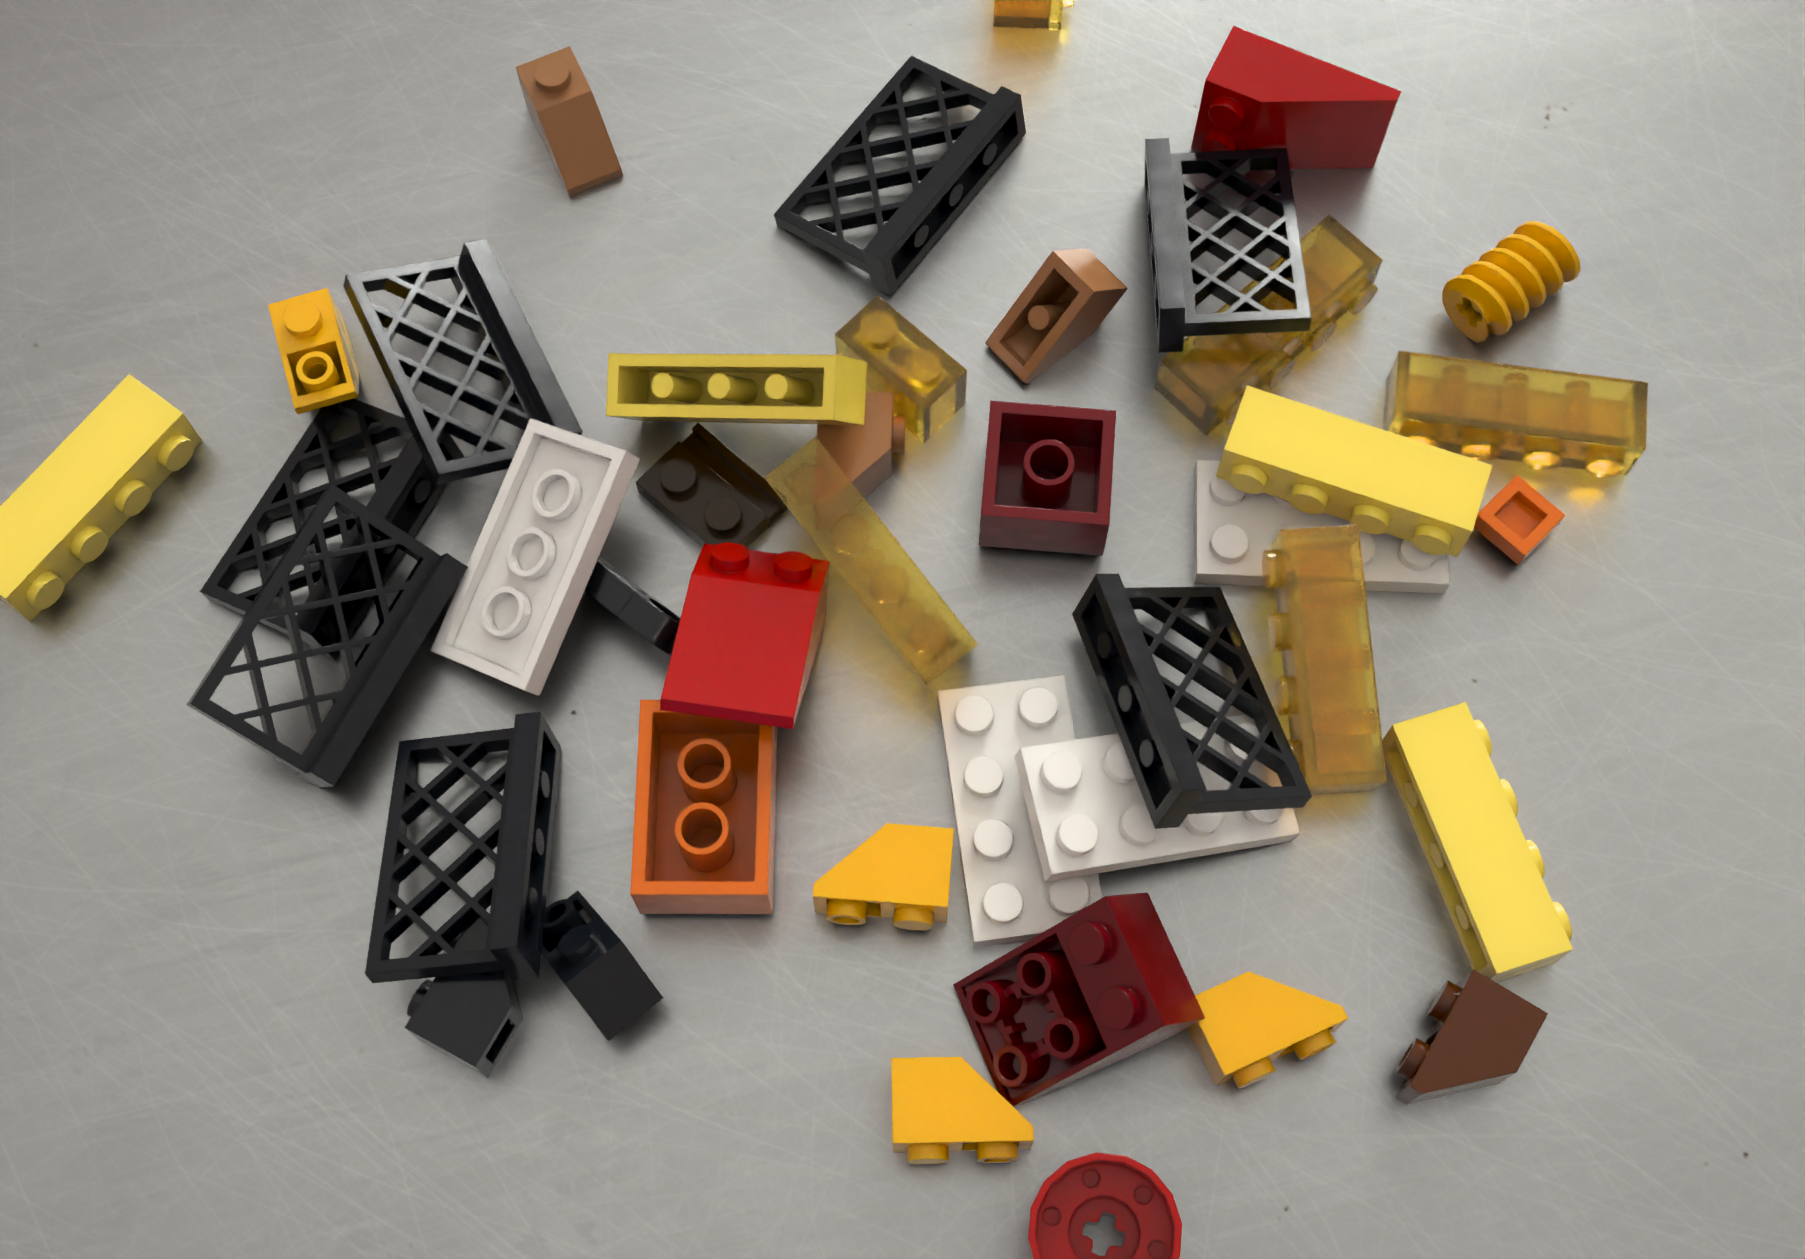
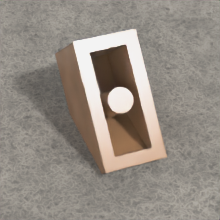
M570 46L515 67L527 109L569 197L623 176L621 166L592 90Z
M1088 248L1052 251L985 344L1024 383H1030L1091 336L1128 288Z
M866 392L864 425L817 424L814 483L816 529L829 530L892 475V453H904L905 416L893 415V392Z

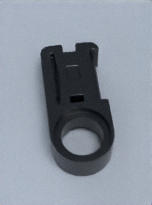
M598 557L584 591L647 641L671 655L680 617L633 583L607 560Z

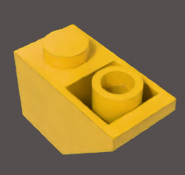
M324 288L268 304L296 413H305L358 397V367L346 323L329 289Z
M885 824L814 883L813 902L815 912L827 913L826 919L828 921L843 925L865 924L867 917L892 918L894 926L907 930H929L933 928V922L947 923L954 828Z
M1248 971L1195 995L1205 1019L1191 1025L1187 1030L1215 1087L1234 1079L1238 1089H1241L1273 1074L1276 1070L1271 1061L1295 1051L1301 1061L1335 1045L1337 1042L1332 1033L1337 1031L1348 1017L1341 1005Z
M962 1057L891 1058L893 1153L907 1152L908 1163L949 1162V1152L977 1151L978 1162L1006 1163L1019 1160L1018 1150H1031L1034 1142L1033 1125Z

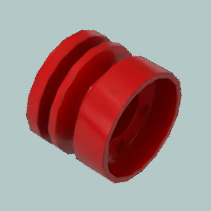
M1095 1152L1067 1161L1043 1182L1030 1209L1028 1241L1034 1259H1179L1182 1221L1173 1194L1152 1169L1126 1155ZM1101 1215L1113 1218V1231L1123 1236L1122 1246H1110L1105 1256L1093 1253V1240L1083 1235L1085 1224L1097 1226Z

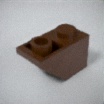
M1474 969L1457 985L1447 980L1427 1013L1428 1016L1436 1020L1427 1040L1423 1042L1415 1038L1397 1066L1395 1073L1405 1080L1395 1098L1408 1105L1501 1083L1517 1073L1548 1013Z

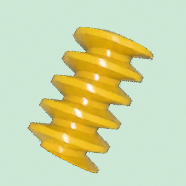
M1528 221L1518 226L1513 234L1500 240L1495 248L1482 254L1478 261L1464 268L1461 275L1447 281L1442 290V303L1449 318L1466 337L1476 343L1484 342L1488 338L1489 333L1498 336L1507 333L1512 326V321L1518 322L1527 317L1529 308L1540 307L1544 304L1547 295L1556 294L1561 290L1564 282L1572 281L1578 277L1581 270L1580 259L1566 237L1555 228L1542 222Z

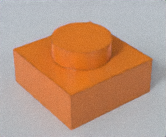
M1516 475L1478 512L1474 528L1519 565L1560 524L1565 514L1521 477Z

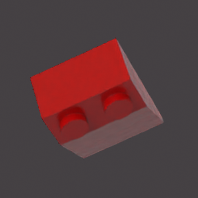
M1233 25L1205 80L1191 149L1199 152L1287 148L1290 169L1373 168L1379 156L1401 91Z
M724 542L717 545L704 543L690 577L660 699V710L793 729L825 626L830 561L812 559L809 555L797 551L777 554L749 550L747 547L733 542Z

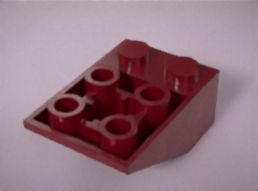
M1148 892L1105 896L953 984L996 1089L1014 1108L1152 1047L1205 1019Z

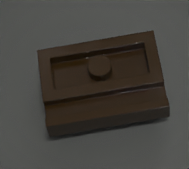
M697 423L692 428L693 433L682 443L678 441L636 481L638 492L702 548L704 543L717 545L724 542L738 543L748 547L769 527V522L779 512L783 513L788 508L787 497L701 424Z

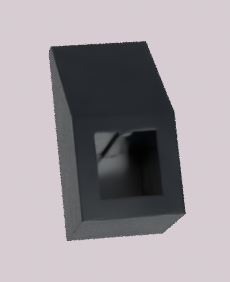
M576 891L567 899L552 903L546 908L541 954L608 1041L663 999L621 939L579 891Z
M477 917L449 945L457 952L486 950L488 925ZM505 970L435 977L433 981L428 979L419 986L409 1003L407 1015L411 1018L406 1024L405 1029L421 1042L488 1078L523 1020L515 982L511 980Z

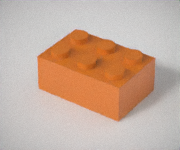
M640 700L630 892L640 914H773L778 727L660 710V700Z

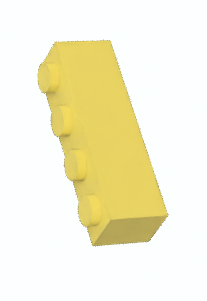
M608 353L606 416L660 422L864 425L867 362L840 355Z
M128 374L0 506V599L31 622L41 610L49 608L60 598L65 585L86 563L95 560L103 553L110 537L129 517L137 515L147 506L152 493L173 471L181 469L188 463L194 453V449L202 439L180 410Z
M1247 385L1226 442L1216 477L1227 480L1234 488L1245 493L1260 494L1263 492L1287 500L1294 508L1305 513H1326L1350 521L1356 529L1365 533H1386L1410 541L1417 549L1428 554L1443 555L1447 553L1458 557L1473 532L1493 465Z
M1466 702L1393 724L1379 746L1472 970L1478 971L1494 982H1500L1556 963L1573 950L1569 941L1572 938L1571 924L1561 904L1551 900L1542 879L1545 874L1542 856L1533 841L1525 840L1516 819L1518 804L1515 794L1505 779L1499 780L1490 759L1492 745L1483 723L1480 720H1473Z

